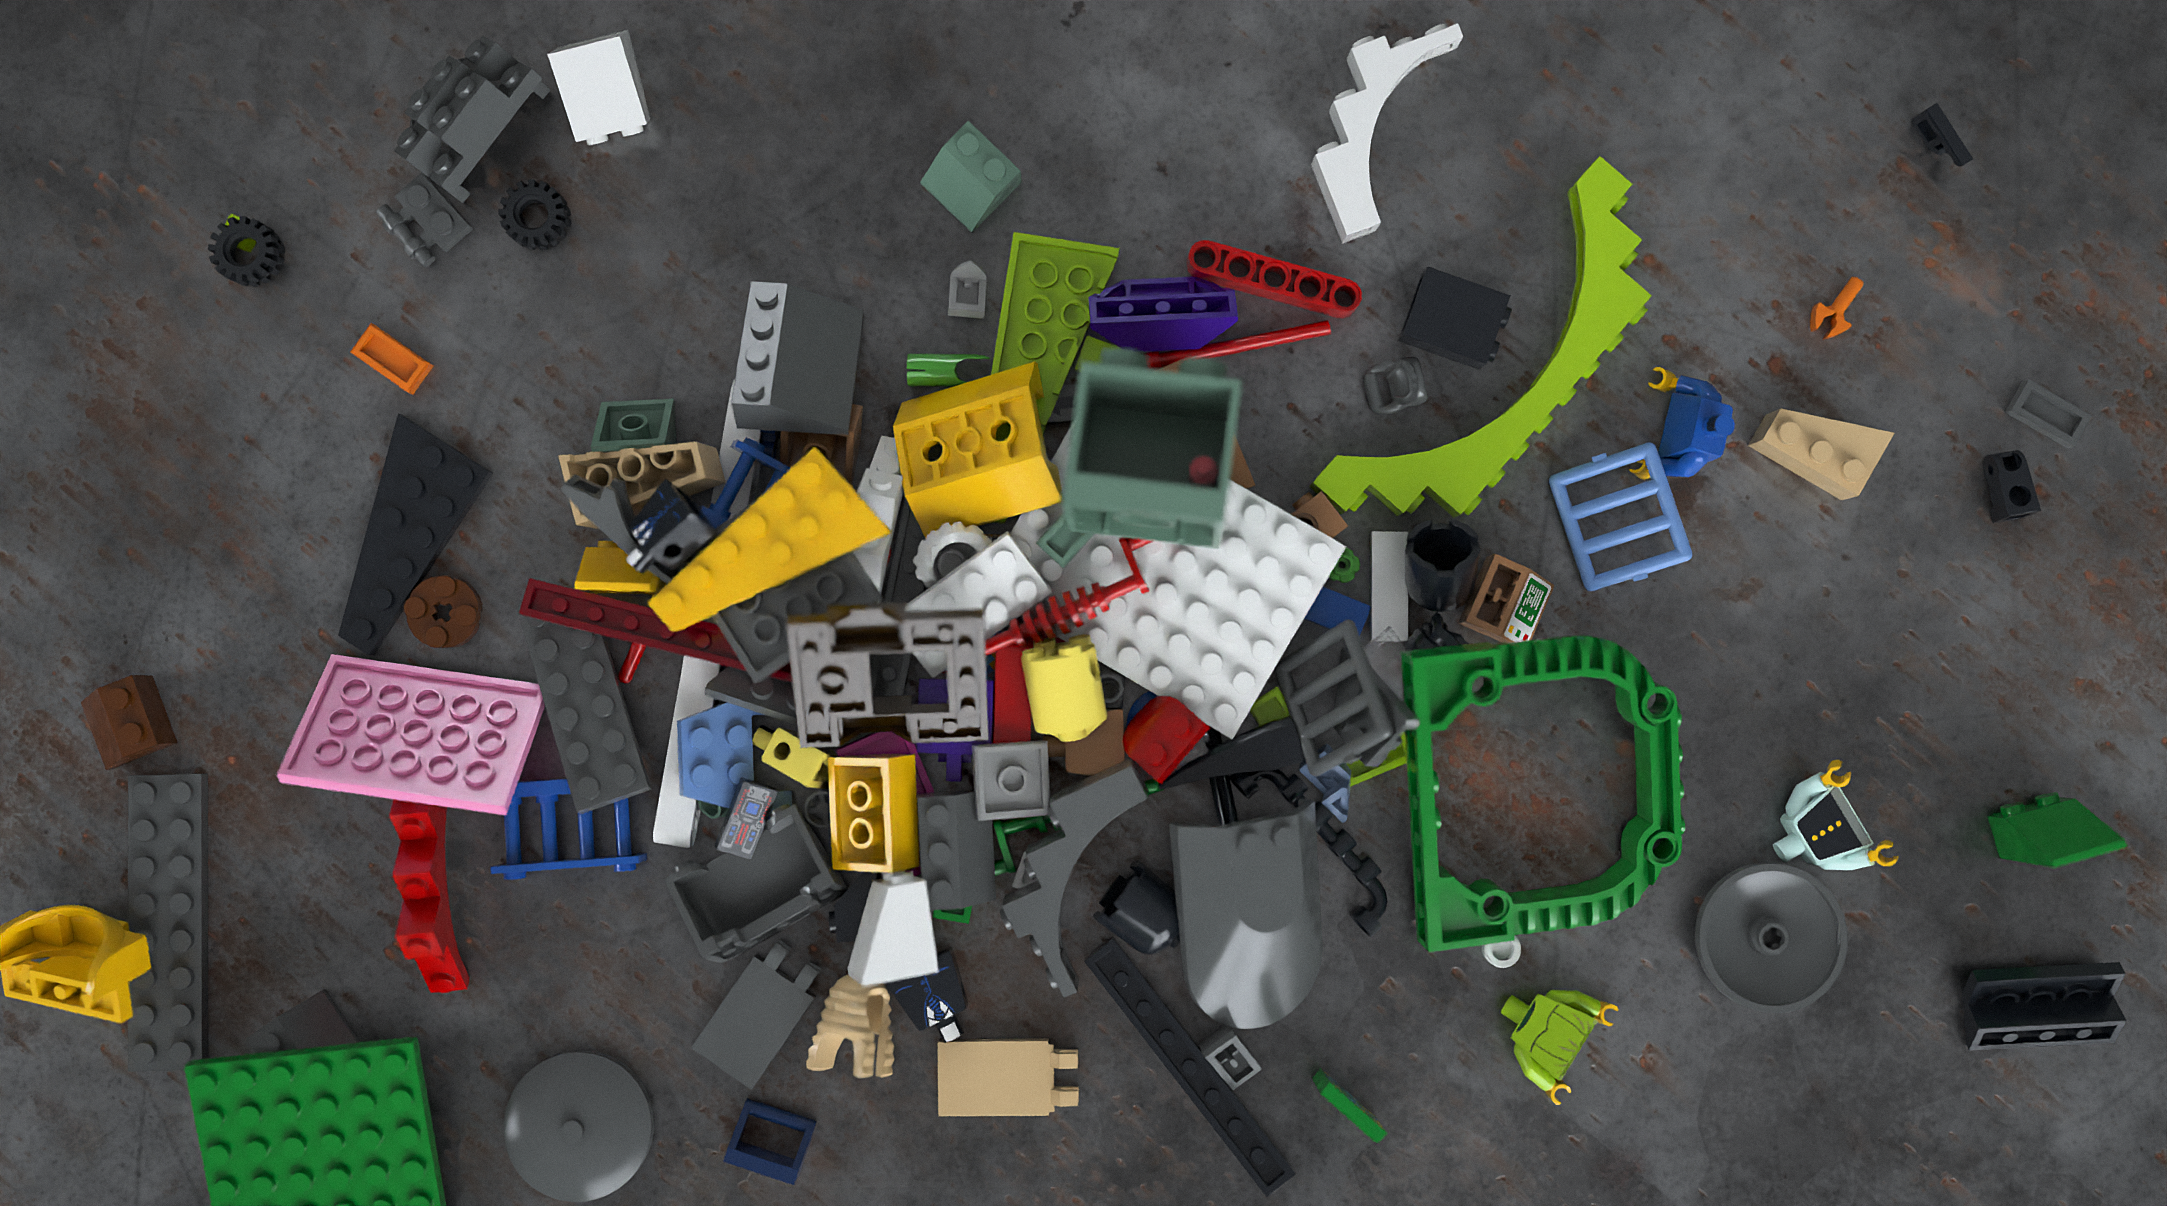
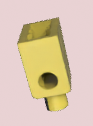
M764 725L757 729L752 741L753 745L765 751L761 759L763 762L807 787L829 788L828 757H837L836 752L827 747L800 748L798 732L778 727L774 731Z

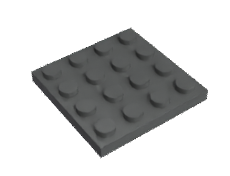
M755 502L715 528L718 532L680 565L681 568L684 569ZM852 551L829 560L826 564L778 586L753 595L754 597L724 608L718 611L717 614L712 615L754 683H760L791 662L787 631L788 616L827 614L828 605L877 604L883 597Z

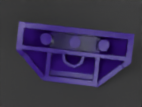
M1198 277L1122 280L1107 287L1101 293H1095L1088 297L1090 329L1121 349L1138 352L1200 349L1238 322L1235 290L1227 287L1223 289L1213 282Z

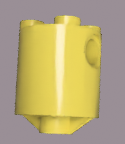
M1090 635L1072 636L1068 639L1069 642L1057 644L1055 639L1050 640L1049 638L1043 639L1044 641L1041 643H1033L1034 648L1022 652L1021 661L1034 730L1038 733L1051 734L1064 742L1076 741L1087 737L1108 716L1095 644L1091 642Z

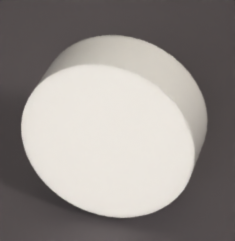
M1515 936V941L1482 945V953L1485 959L1492 965L1499 968H1507L1518 961L1521 954V945Z

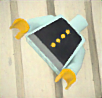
M1831 761L1828 765L1827 773L1819 772L1795 786L1785 806L1786 813L1780 818V822L1788 835L1773 844L1776 854L1783 862L1786 863L1801 855L1806 863L1817 865L1824 870H1854L1873 866L1875 861L1885 867L1896 863L1899 856L1887 858L1880 851L1884 848L1893 847L1894 843L1892 841H1881L1875 850L1869 848L1874 843L1840 788L1849 783L1851 772H1847L1843 776L1833 774V771L1838 770L1842 766V761Z

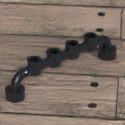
M1279 769L1235 773L1229 777L1233 785L1247 799L1251 798L1260 789L1256 783L1257 781L1268 779L1274 783L1281 795L1295 808L1299 807L1298 801L1300 799H1305L1303 794L1308 790L1306 784L1296 774L1293 773L1288 778ZM1317 801L1315 803L1316 832L1326 842L1328 848L1351 870L1350 872L1356 880L1366 887L1373 897V903L1369 909L1360 906L1351 915L1355 923L1369 937H1372L1382 928L1378 920L1386 911L1388 902L1386 891L1381 882L1376 878L1382 871L1368 856L1363 860L1359 859L1352 851L1357 845L1354 838L1343 828L1336 833L1328 824V821L1333 817L1332 814L1320 801Z

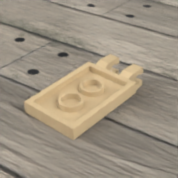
M1049 1038L953 1039L944 1043L943 1039H939L938 1116H1049L1050 1112H1055V1106H1078L1079 1086H1054V1068H1078V1049H1054V1044H1049Z

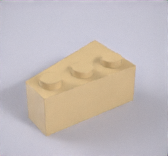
M1778 409L1765 415L1748 446L1838 499L1845 500L1860 495L1895 433L1791 410Z

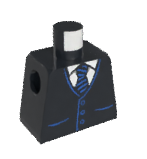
M665 478L630 524L629 529L640 544L626 560L642 574L656 560L670 570L676 569L718 531L695 501Z
M952 946L936 954L938 972L886 982L889 990L919 1031H923L936 1025L944 1043L964 1033L955 1014L968 1007L967 995Z

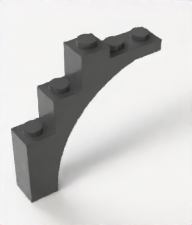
M1131 758L1052 794L1050 800L1051 807L1047 808L1053 825L1056 828L1062 827V830L1028 845L1027 858L1024 859V865L1031 879L1037 878L1038 880L1006 894L1002 903L1003 909L1000 910L1004 925L1008 930L1013 929L1018 939L1032 933L1029 936L1031 946L1038 957L1043 955L1048 965V968L1045 969L1047 978L1054 989L1059 987L1064 998L1076 993L1079 984V978L1063 948L1061 905L1064 889L1075 863L1093 837L1121 813L1148 799V788L1135 761Z

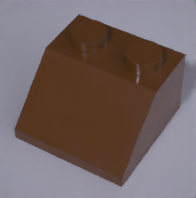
M153 675L127 676L97 688L81 702L106 770H111L178 743Z

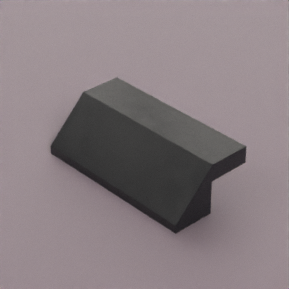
M2120 962L1972 970L1962 992L1968 1050L2115 1043L2127 1021L2114 997L2126 973Z

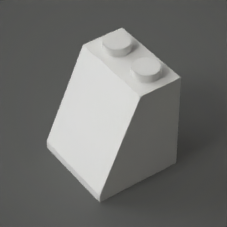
M628 30L558 47L548 54L576 142L586 140L588 145H594L609 140L607 134L621 131L622 136H630L644 131L642 125H646L650 121V116Z
M905 870L894 873L883 872L882 879L872 880L848 965L849 976L862 986L938 972L926 881L913 876V872L905 873Z

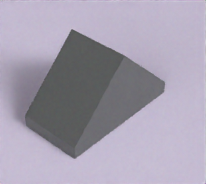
M1223 1025L1199 1043L1205 1058L1232 1091L1262 1070L1259 1063L1232 1027Z

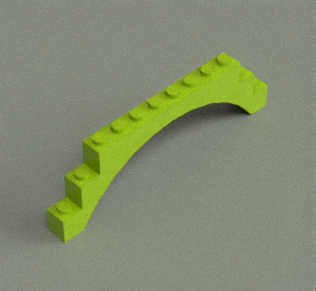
M1599 156L1567 191L1576 235V280L1568 317L1550 359L1528 390L1497 419L1470 436L1430 451L1394 457L1336 455L1309 487L1317 494L1322 491L1341 515L1348 509L1355 512L1368 498V495L1364 493L1365 489H1367L1397 516L1403 514L1406 510L1412 514L1425 499L1421 494L1422 491L1452 517L1455 518L1463 512L1468 516L1482 501L1478 494L1485 486L1488 485L1490 488H1493L1505 475L1506 471L1502 467L1510 458L1516 461L1527 450L1530 444L1526 440L1533 431L1540 434L1553 420L1554 417L1549 413L1557 404L1563 407L1577 392L1573 387L1581 377L1587 380L1601 364L1597 358L1602 352L1607 350L1610 353L1623 340L1625 336L1620 333L1628 323L1634 326L1648 311L1644 304L1652 295L1624 272L1638 256L1634 249L1642 239L1614 216L1629 200L1625 193L1633 184Z

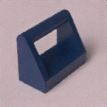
M747 1098L723 1162L794 1185L800 1176L817 1121ZM752 1115L803 1132L804 1136L796 1158L793 1159L742 1142L749 1116Z

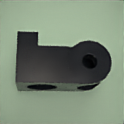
M2019 450L1986 455L1983 461V472L1989 484L1988 488L1994 507L1989 510L1992 523L2024 519L2041 511L2024 454Z

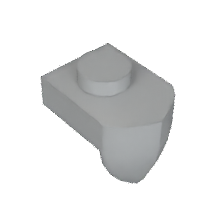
M972 260L958 265L950 275L948 316L984 319L986 273L981 266Z

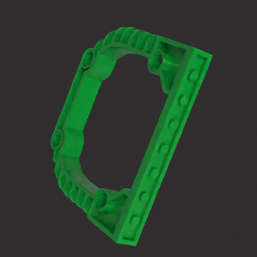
M1571 635L1501 644L1481 642L1401 651L1403 702L1420 720L1415 730H1405L1416 934L1417 941L1428 952L1515 941V935L1593 926L1606 920L1615 919L1627 908H1632L1640 901L1641 895L1648 885L1652 886L1656 882L1662 867L1670 866L1678 860L1682 851V834L1685 832V821L1681 814V799L1684 796V786L1680 779L1679 763L1683 760V751L1678 736V727L1682 723V715L1674 692L1654 682L1644 665L1628 650L1604 638L1589 635ZM1483 676L1482 687L1478 691L1473 692L1472 685L1478 677ZM1575 677L1604 678L1615 685V700L1618 712L1624 720L1634 725L1637 815L1627 823L1623 830L1621 858L1599 877L1578 884L1517 892H1506L1495 882L1483 878L1467 885L1456 879L1444 867L1438 866L1436 829L1441 827V817L1438 808L1435 807L1434 793L1439 791V780L1436 771L1433 770L1431 732L1446 730L1453 719L1471 702L1477 706L1492 705L1499 699L1502 687ZM1655 694V702L1648 708V700ZM1661 838L1659 846L1652 850L1655 841ZM1494 895L1492 904L1483 908L1485 900Z

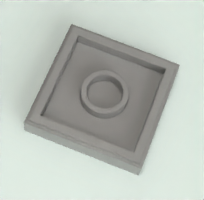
M1046 740L972 745L976 820L1049 815L1047 808L1051 806L1048 743Z

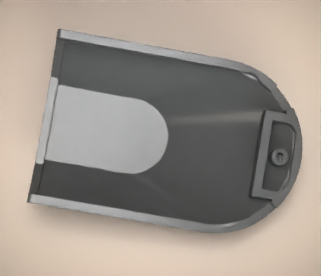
M1307 798L1300 799L1298 801L1299 807L1292 812L1222 825L1169 823L1185 983L1198 1007L1212 1019L1223 1025L1239 1029H1254L1277 1022L1291 1013L1305 999L1317 978L1322 960L1323 942L1315 802Z

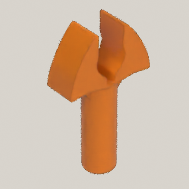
M1851 277L1831 306L1826 307L1821 302L1813 306L1810 317L1811 332L1817 330L1823 319L1830 316L1832 317L1830 320L1831 329L1822 340L1835 337L1852 326L1851 323L1844 320V312L1864 285L1860 278Z

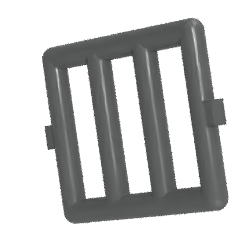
M1344 620L1322 635L1312 634L1302 641L1304 646L1278 661L1275 666V672L1290 717L1300 740L1304 759L1312 776H1320L1343 762L1348 764L1361 759V752L1385 740L1392 734L1388 715L1356 625L1352 620ZM1344 639L1351 658L1297 690L1291 671ZM1356 673L1363 692L1308 724L1302 704ZM1368 707L1375 727L1320 758L1313 738Z

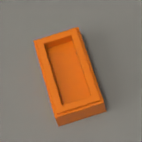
M370 323L350 351L353 355L412 395L434 366L373 323Z

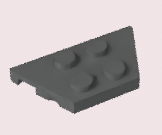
M1342 647L1339 665L1351 658L1348 648ZM1371 667L1392 727V734L1385 740L1361 752L1362 758L1360 760L1365 766L1378 767L1387 758L1388 753L1391 750H1395L1402 743L1400 735L1406 729L1415 730L1420 720ZM1356 673L1337 683L1335 708L1363 692ZM1367 707L1333 728L1348 743L1373 729L1375 725Z
M727 667L709 681L705 687V695L798 726L792 682L767 677L760 683H754L747 671Z

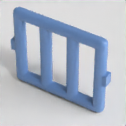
M1651 442L1644 443L1609 456L1603 453L1591 457V462L1550 476L1549 485L1586 590L1595 591L1630 579L1636 582L1648 578V573L1689 561L1692 558L1693 553L1655 444ZM1643 459L1645 460L1651 480L1572 506L1566 485ZM1654 494L1657 495L1663 515L1587 540L1583 539L1578 519ZM1665 529L1669 530L1675 550L1604 573L1595 574L1589 554Z

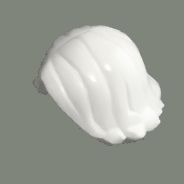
M960 521L952 525L947 522L941 525L937 531L931 530L926 540L921 541L918 547V554L913 558V562L917 567L915 570L916 576L923 581L927 588H930L992 543L988 536L983 535V531L978 526L970 525L965 527Z

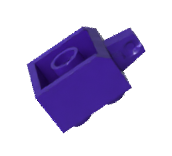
M919 679L918 704L949 703L948 679ZM986 680L988 741L917 743V753L938 754V762H946V781H962L963 763H971L972 745L993 744L995 680Z

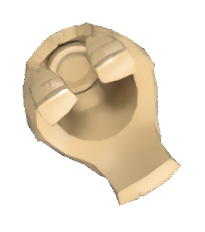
M849 974L837 980L835 985L829 989V996L824 1001L826 1008L821 1012L822 1020L816 1025L817 1034L812 1037L814 1045L808 1049L807 1069L824 1071L833 1068L837 1050L844 1038L852 1040L854 1048L853 1075L857 1078L871 1077L873 1075L874 1051L876 1047L874 1044V1034H878L876 1076L883 1078L893 1074L894 1045L891 1041L893 1033L889 1029L891 1021L888 1016L892 1009L889 1005L890 996L884 983L862 986L851 978Z

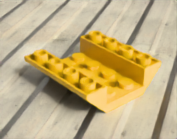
M1036 361L902 402L893 424L901 476H903L904 495L925 538L931 533V530L937 531L941 525L947 522L952 525L960 521L965 527L970 525L980 526L1062 502L1063 492L1058 466L1047 459L1036 403L1037 399L1044 398L1039 367ZM1003 424H1010L1011 433L1009 437L1004 441H997V429ZM936 444H941V457L934 462H930L928 459L930 448Z

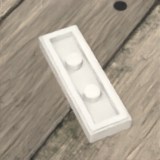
M1370 532V606H1372L1370 609V641H1408V590L1405 582V548L1409 532Z

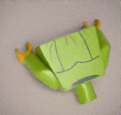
M1551 990L1545 996L1537 994L1530 1006L1514 995H1511L1505 1003L1501 1014L1518 1024L1511 1036V1039L1515 1042L1513 1052L1524 1075L1545 1091L1555 1104L1559 1105L1561 1102L1554 1096L1556 1090L1565 1088L1571 1093L1570 1087L1562 1078L1596 1023L1598 1022L1606 1026L1613 1025V1023L1604 1019V1012L1608 1008L1618 1011V1007L1608 1002L1599 1001L1578 990Z

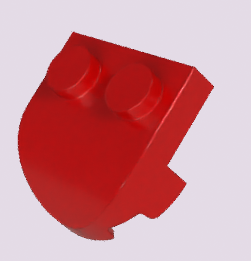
M1159 696L1146 703L1130 721L1123 735V747L1132 760L1157 782L1162 784L1210 727L1177 699L1171 696Z

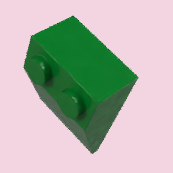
M2057 792L2036 796V803L2025 806L2022 802L2003 805L1999 807L2000 813L1987 816L2000 859L2055 868L2127 847L2123 837L2075 798L2059 797Z

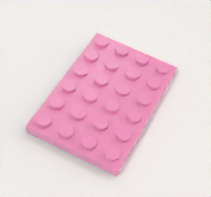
M331 654L278 770V778L281 783L506 815L545 708L539 684Z

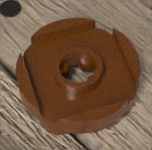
M435 576L424 580L412 591L410 598L404 604V612L407 616V623L411 632L419 641L433 648L459 647L471 640L480 627V612L483 611L479 594L466 581L451 576ZM440 604L443 606L450 604L453 609L449 612L451 617L449 621L437 618V607Z

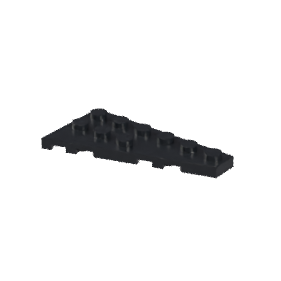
M399 413L338 634L339 637L371 656L375 655L403 612L406 600L410 598L412 591L424 580L493 475V472Z

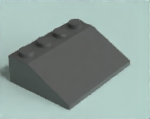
M751 282L731 401L737 429L849 435L864 311L790 284Z

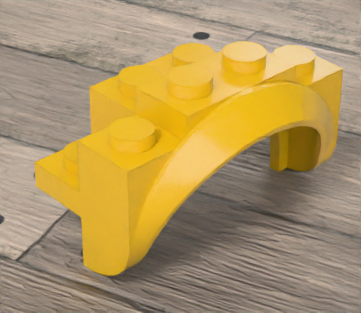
M63 905L37 912L29 910L0 926V971L5 996L118 1023H123L133 1017L128 982L150 970L151 964L147 936L130 932L128 922L116 920L89 907ZM49 957L48 959H46V960H44V961H42V962H40V963H39V962H35V961H30V960H34V959Z

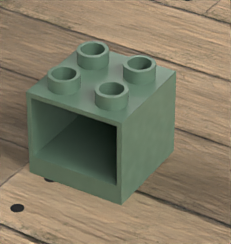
M1104 349L1101 352L1100 363L1081 361L1062 500L1069 531L1219 549L1225 517L1241 380L1225 379L1227 366L1219 361L1205 358H1185L1180 360L1178 373L1147 369L1148 356L1129 349ZM1208 456L1216 462L1218 472L1213 489L1190 486L1189 468L1191 462L1196 457Z

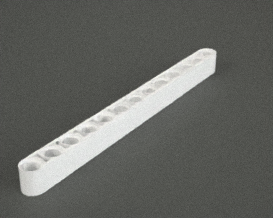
M735 379L731 387L719 454L726 482L742 454L730 448L734 440L744 442L747 437L759 443L762 434L760 430L737 429L731 405ZM754 461L729 509L731 513L729 519L755 502L761 463ZM726 483L713 488L711 503H716ZM712 616L701 620L717 624ZM684 656L653 831V841L655 843L690 849L694 845L701 809L698 805V800L679 795L677 720L719 705V699L705 695V687L709 681L726 669V666Z

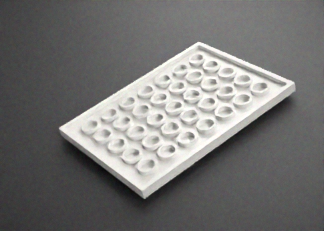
M1073 423L1051 460L1053 464L1058 466L1062 492H1064ZM1229 479L1219 549L1154 541L1133 550L1150 592L1142 595L1138 588L1113 599L1109 603L1110 610L1105 613L1102 612L1100 606L1095 607L1097 617L1091 621L1086 612L1082 613L1085 625L1080 628L1076 627L1072 618L1068 619L1072 632L1067 635L1062 633L1058 624L1055 625L1058 637L1066 642H1069L1068 639L1072 636L1089 634L1091 642L1095 644L1098 661L1158 696H1171L1177 699L1207 725L1233 739L1346 546ZM1062 502L1022 513L1010 533L1052 589V593L1040 601L1044 603L1048 612L1052 611L1048 598L1053 595L1057 596L1063 606L1065 602L1062 592L1070 590L1076 600L1079 599L1076 588L1084 586L1088 594L1093 592L1092 583L1099 582L1101 586L1104 585L1106 587L1133 575L1119 542L1121 537L1095 534L1065 568H1062L1036 544L1041 536L1064 512ZM1034 605L1029 610L1036 618L1038 615Z

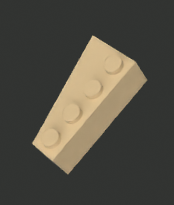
M699 442L659 445L642 449L628 448L612 452H588L581 455H558L565 482L574 474L602 487L610 486L615 477L624 481L635 516L638 515L665 478L689 496L726 483L717 448ZM570 500L576 525L599 529Z

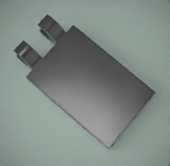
M781 939L776 942L765 960L757 954L752 958L691 1047L751 1090L815 999L816 995L810 992L808 988L822 969L810 960L795 981L781 972L778 967L792 949L791 946Z

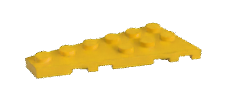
M814 447L657 593L648 604L671 631L677 632L717 614L718 611L752 598L754 597L753 595L778 586L826 564L829 560L847 552L850 553L861 548L866 543L877 538H883L893 532L827 458Z

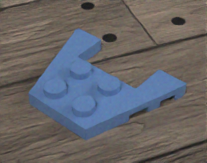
M725 702L677 720L679 795L729 808L741 777L754 781L752 716L764 714ZM778 791L770 813L782 805L789 804L792 806V791Z

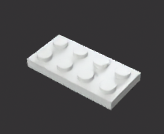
M1007 531L907 603L906 611L984 609V634L986 640L1007 626L1010 620L1015 617L1018 618L1022 613L1050 595L1052 589ZM946 651L912 652L932 678L947 669Z

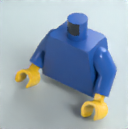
M1655 367L1652 370L1663 374V380L1657 385L1648 382V385L1662 392H1668L1673 388L1676 390V393L1671 395L1658 451L1666 477L1694 476L1707 462L1722 456L1727 436L1733 433L1735 428L1732 418L1733 408L1730 405L1721 403L1722 396L1708 381L1683 375L1676 378L1673 372L1661 367ZM1644 459L1637 461L1638 463H1643L1641 468L1636 470L1629 469L1631 473L1640 479L1650 478Z

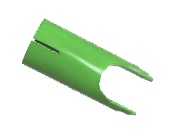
M908 353L907 369L922 370L907 371L908 386L936 387L960 385L967 382L962 380L957 374L956 369L960 361L964 359H990V357L978 354Z

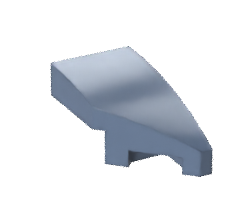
M1326 743L1317 751L1321 758L1334 750ZM1302 761L1298 770L1323 793L1321 803L1342 823L1347 821L1351 769L1343 762L1320 776H1312L1309 773L1306 761Z

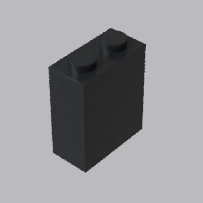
M1427 266L1421 274L1398 341L1480 370L1487 364V361L1492 363L1496 357L1500 342L1495 341L1499 327L1504 329L1510 318L1512 308L1507 307L1511 295Z

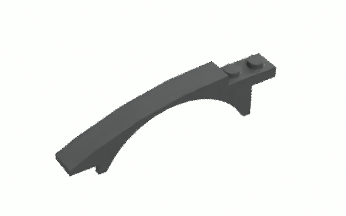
M574 474L563 484L561 491L623 551L630 555L640 543L629 529L636 516L629 501L626 483L615 477L610 486L602 487ZM656 560L647 570L668 584L683 569L678 566L676 569L670 570Z

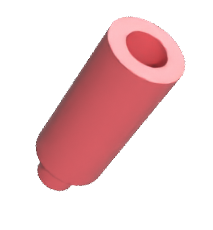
M1208 456L1196 457L1191 462L1189 468L1190 486L1213 489L1218 472L1216 462Z

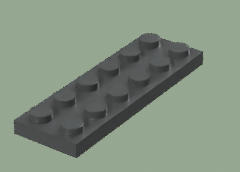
M521 605L516 606L576 812L583 814L651 790L605 636L522 616L519 614Z

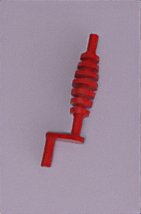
M1125 537L1119 538L1120 545L1133 575L1106 587L1104 585L1101 586L1099 582L1092 583L1093 592L1088 594L1084 586L1076 588L1079 599L1076 600L1070 590L1062 592L1065 602L1063 606L1056 595L1049 597L1048 602L1052 611L1048 612L1044 603L1040 602L1035 605L1038 617L1035 618L1032 612L1027 610L1022 613L1025 623L1021 624L1019 619L1015 617L1010 620L1011 627H1009V630L986 639V656L1014 643L1019 644L1021 648L1029 646L1027 638L1030 636L1035 644L1044 641L1041 633L1043 630L1050 640L1057 638L1058 634L1055 628L1057 624L1062 633L1067 635L1072 632L1068 619L1072 618L1076 627L1080 628L1085 625L1082 613L1086 612L1091 621L1097 617L1095 607L1100 606L1102 612L1105 613L1110 610L1109 603L1113 599L1138 588L1142 595L1150 592L1133 550L1154 541Z

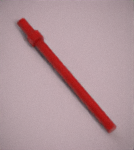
M1327 320L1207 344L1200 349L1177 350L1159 354L1158 351L1143 354L1148 356L1147 369L1159 370L1185 358L1211 359L1330 335L1331 329Z

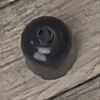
M1450 519L1449 524H1432V520H1426L1416 525L1407 535L1405 582L1410 597L1419 606L1429 611L1448 612L1463 606L1472 597L1475 590L1481 548L1478 543V535L1471 527L1454 519Z
M1136 860L1130 864L1133 872L1126 879L1119 875L1109 886L1099 901V904L1104 907L1101 913L1099 911L1095 912L1093 917L1137 951L1153 955L1165 950L1168 946L1175 948L1180 943L1176 894L1168 884L1140 860Z

